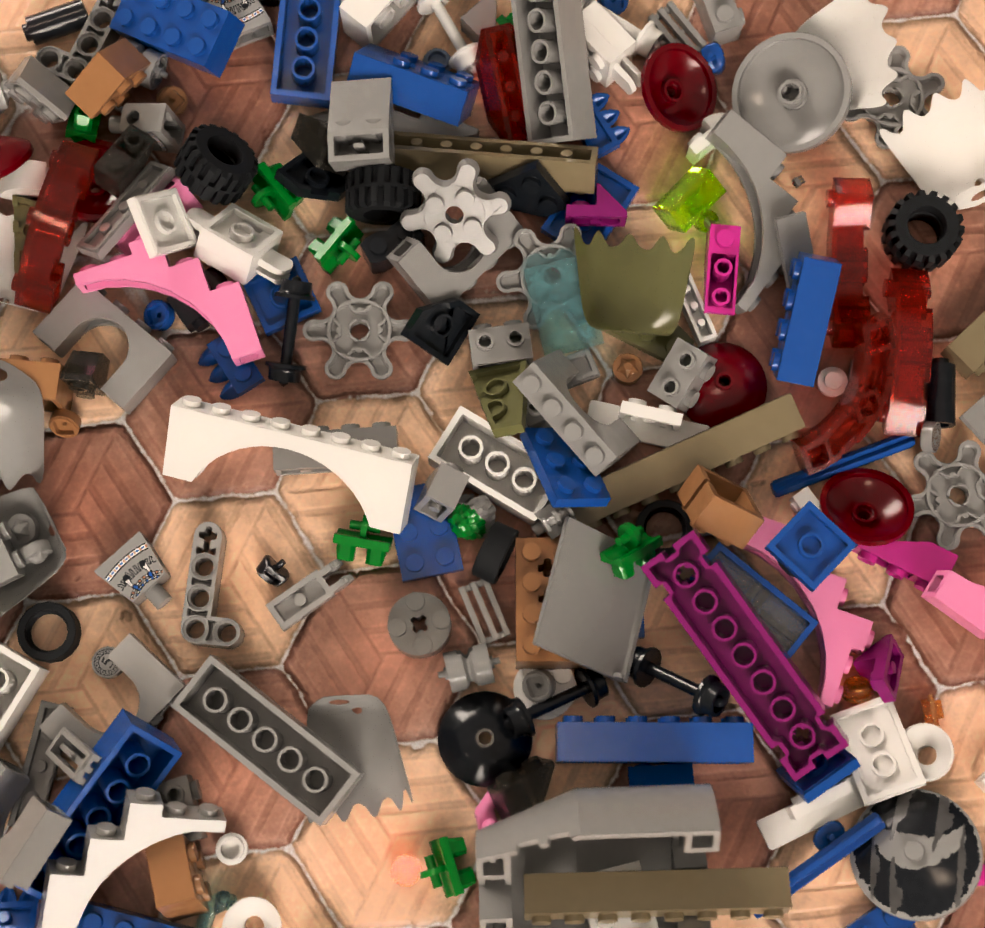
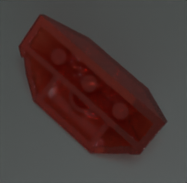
M505 23L481 29L474 62L487 121L500 139L528 141L514 26L511 23Z

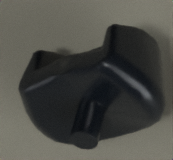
M265 555L256 568L257 574L275 587L285 583L289 578L288 570L283 567L286 562L283 559L276 562L270 555Z

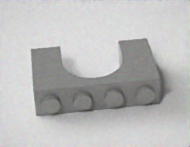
M477 177L476 184L480 191L487 194L495 193V190L484 177ZM510 210L504 214L491 216L487 221V227L498 239L497 250L490 255H484L472 245L468 255L461 262L451 267H441L419 240L409 236L391 251L386 258L424 304L428 305L452 297L458 298L465 291L473 288L477 283V279L486 270L493 268L498 263V258L506 250L515 246L514 236L518 230L524 228Z
M75 284L32 332L58 356L63 358L79 339L93 328L113 326L124 331L129 342L127 357L118 370L100 389L108 398L130 415L178 361L172 353L175 348L162 337L157 341L149 334L152 329L139 318L133 321L127 316L130 311L118 300L112 303L105 297L107 292L104 289L83 294Z
M558 349L533 361L513 383L596 477L623 458L640 440L621 418L609 425L601 424L592 419L578 406L571 396L567 384L579 373V370Z
M129 633L107 657L133 681L138 690L139 709L136 717L156 727L163 720L160 713L168 705L171 707V704L182 692L186 684L133 633ZM61 703L38 726L52 741L64 726L74 732L91 749H93L105 733L92 728L67 703ZM65 738L63 741L84 759L85 755Z
M0 758V884L10 889L16 885L28 890L72 820L58 806L33 795L13 827L3 836L6 819L31 779L18 766Z

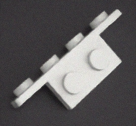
M629 398L628 401L622 400L621 406L591 400L587 413L592 419L605 425H609L621 418L639 438L641 443L663 448L710 428L707 425L682 420L683 414L677 413V409L672 406L659 405L658 408L646 406V401L637 398Z
M851 775L839 781L809 804L799 795L790 799L791 805L757 820L756 824L768 849L774 850L865 805L855 779Z

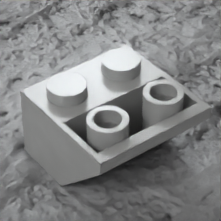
M32 55L25 57L4 84L10 90L8 95L22 105L24 102L34 109L32 114L45 124L48 122L54 124L66 121L75 105L65 94L70 86Z

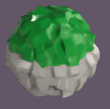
M475 494L461 495L455 510L447 518L452 529L451 531L458 538L475 540L483 539L487 536L492 525L495 523V512L497 510L486 494L474 497Z

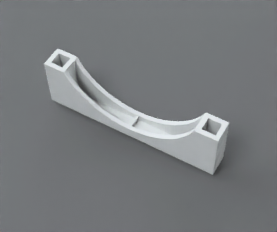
M193 395L182 396L171 405L162 475L192 482L205 470L210 462L231 451L257 446L284 448L313 458L325 465L344 481L361 504L369 527L400 535L408 524L420 457L418 454L411 453V450L408 448H389L381 446V443L376 440L365 439L361 441L350 438L351 436L344 432L329 433L321 431L318 426L310 424L300 426L292 424L289 419L283 417L268 418L261 416L259 412L254 410L239 411L231 409V406L226 403L217 402L211 404L203 402L200 397Z

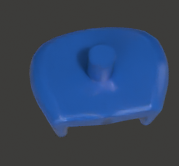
M718 43L706 45L701 49L702 56L708 62L714 75L723 73L726 65L723 49Z
M831 821L818 828L813 835V842L816 848L821 850L845 833L843 825L838 821Z

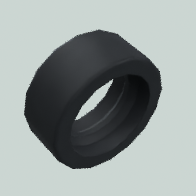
M668 499L656 500L646 505L638 515L635 526H642L646 533L648 520L657 513L667 512L679 519L682 525L681 538L694 529L690 525V519L682 509V505ZM673 546L670 548L659 547L655 549L656 555L661 553L663 550H665L669 556L676 552Z
M496 521L489 530L473 565L472 575L495 584L513 552L515 539L518 538L519 531Z
M53 602L38 603L26 610L20 618L17 628L18 643L24 653L35 660L47 663L63 661L72 655L80 643L82 634L80 622L75 613L65 606ZM47 614L61 617L65 621L68 630L67 638L62 646L51 651L38 648L31 636L33 624L38 618Z

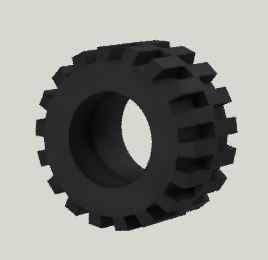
M203 124L191 131L175 157L174 166L176 167V175L181 178L180 182L187 186L192 194H196L200 199L208 200L212 204L229 205V203H236L242 197L258 172V159L254 156L255 152L249 148L248 143L238 137L239 135L236 133H232L222 126L220 128L213 124L209 126Z
M385 164L368 165L351 170L346 175L345 213L362 223L393 225L400 220L401 213L404 210L421 206V191L412 183L414 171L401 166Z
M918 190L915 196L911 192L895 204L885 219L886 221L881 232H884L881 237V243L887 244L884 252L886 255L892 254L891 262L895 265L900 262L903 264L901 269L905 271L913 268V273H921L925 269L926 273L932 272L936 267L939 269L951 258L963 240L961 236L965 232V226L960 225L964 220L962 214H956L958 206L955 203L950 205L947 202L950 198L944 195L942 198H939L936 191L931 190L929 195H926L925 190ZM919 220L928 223L936 233L937 242L924 244L915 240L908 230V222Z

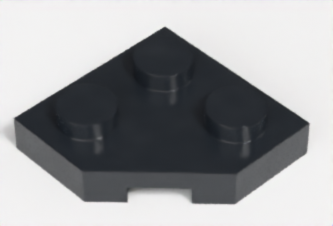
M313 145L279 168L274 179L296 197L338 202L345 197L346 175L348 171L335 172L328 163V155Z
M538 160L488 180V183L495 192L503 191L510 196L512 200L510 210L547 217L565 210L566 204H570L571 201L569 196Z
M452 297L416 308L402 330L401 335L448 366L467 337L468 330L472 329L480 314L461 300Z

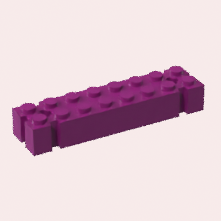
M694 528L672 544L676 550L672 555L669 556L663 550L640 567L655 589L660 585L665 587L669 594L663 600L768 746L773 749L779 745L782 750L779 761L794 782L816 768V757L823 753L828 760L849 746V738L834 717L827 721L822 716L825 713L824 703L720 560L717 559L711 563L705 553L711 548L697 528ZM684 566L686 569L693 568L695 572L692 577H695V579L692 581L688 577L682 579L680 574L683 570L680 567ZM801 727L803 730L808 728V738L805 739L802 735L796 737L797 728Z

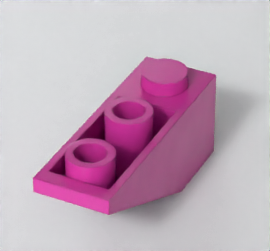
M710 224L706 235L703 313L735 315L741 226Z
M894 541L881 546L857 544L855 549L852 550V552L858 554L857 558L860 561L872 566L876 563L886 568L885 572L896 579L903 580V578L914 582V587L924 592L937 570H952L958 558V555L932 542Z

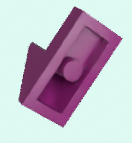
M596 183L595 205H590L587 201H575L572 204H566L565 224L625 227L627 210L599 183Z
M888 634L856 658L853 665L863 682L866 684L870 683L872 689L878 692L884 703L896 701L904 655L893 635Z

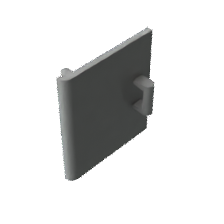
M565 517L532 644L615 681L627 683L651 582L640 568L641 566L636 565V562H633L634 576L625 580L615 577L611 564L602 562L600 552L616 544L615 539L571 517Z

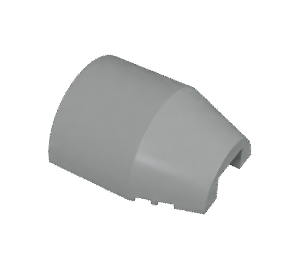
M710 784L574 788L477 830L476 873L479 882L480 928H590L587 919H584L585 923L575 925L565 924V919L551 920L549 925H532L531 920H525L523 874L596 872L635 861H640L642 871L707 869L706 852H719L721 837L719 813L712 786ZM684 916V920L678 922L664 921V917H656L658 928H711L710 921H699L697 916Z

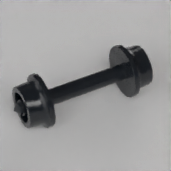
M298 275L293 277L292 280L281 279L279 290L274 292V296L287 297L288 304L280 362L266 361L265 365L269 368L268 379L279 381L283 387L288 383H300L301 374L306 370V366L292 364L300 300L315 301V297L312 295V283L302 282Z
M636 647L629 677L634 680V684L638 687H646L656 678L694 696L692 708L693 712L698 716L707 714L712 717H718L724 711L728 704L730 691L724 684L720 683V679L717 676L708 675L700 684H697L661 667V652L657 648Z
M580 667L575 669L574 672L576 686L543 702L526 708L521 699L515 697L510 705L501 709L504 721L503 727L508 730L514 739L525 735L529 738L535 736V727L532 720L582 696L592 708L598 706L599 700L609 694L606 678L593 670H584Z

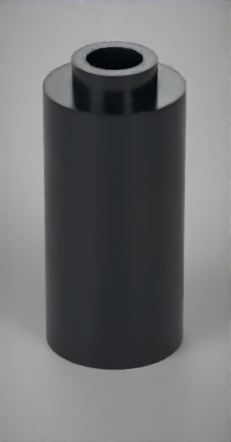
M73 0L25 17L26 23L22 24V29L27 41H34L37 46L82 30L88 18V13L82 0Z
M933 358L931 363L924 365V423L926 421L939 422L941 429L952 428L956 425V365L949 363L948 358Z

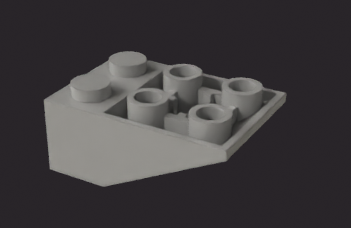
M391 77L331 82L327 141L328 163L335 172L351 171L368 165H395Z

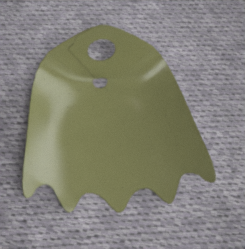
M575 226L574 240L580 296L584 316L589 326L598 330L627 334L672 335L678 326L694 256L695 239L691 238L681 251L674 253L665 237L659 238L650 250L641 248L632 234H628L619 245L613 247L607 244L602 233L597 230L590 244L587 245ZM626 328L630 329L631 331H623L622 329Z

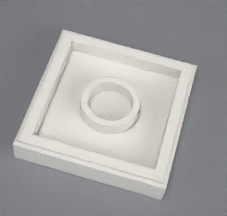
M177 188L133 196L126 200L149 259L196 247L197 239Z

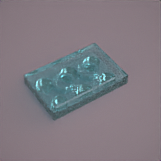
M576 256L523 269L545 356L558 349L565 354L604 344L601 330L589 326L584 316Z

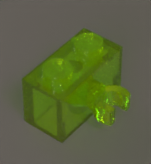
M692 167L652 209L669 230L686 233L694 225L698 231L706 233L708 229L704 226V219L708 217L713 222L719 220L718 215L714 211L709 210V208L726 190L710 169Z

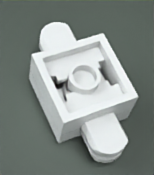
M594 0L582 10L590 78L596 83L600 82L605 88L615 81L628 95H631L637 90L636 87H641L642 72L632 63L636 41Z
M231 203L216 216L201 208H191L187 211V216L197 239L194 257H198L206 265L219 270L232 280L239 281L243 285H246L257 274L276 285H280L281 279L289 280L293 261L277 252L283 235L282 230L234 203Z

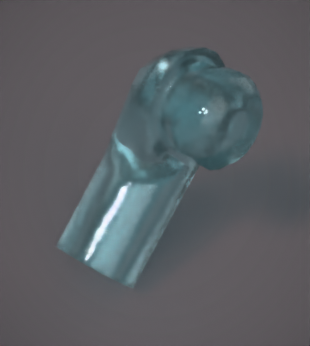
M219 891L212 895V900L208 901L210 912L199 914L195 928H212L216 914L228 910L230 906L238 901L237 897L234 894H229L228 891Z

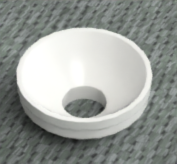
M918 723L906 728L905 732L925 781L932 782L943 777L950 770L954 761V746L948 734L940 727L929 723ZM925 747H931L937 753L936 760L930 765H924L918 759L920 750Z
M252 896L242 898L230 906L225 913L222 928H245L249 917L258 916L263 920L264 928H282L281 917L275 906L266 899Z

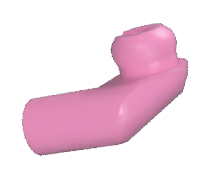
M491 787L474 812L478 829L497 822L494 809L503 795Z

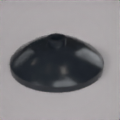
M474 692L460 698L447 710L438 731V747L444 764L455 777L473 786L493 787L508 782L523 769L529 759L533 739L526 735L514 739L508 730L503 727L504 721L501 709L510 705L512 699L496 692ZM482 732H488L491 735V741L488 744H482L479 741V735Z

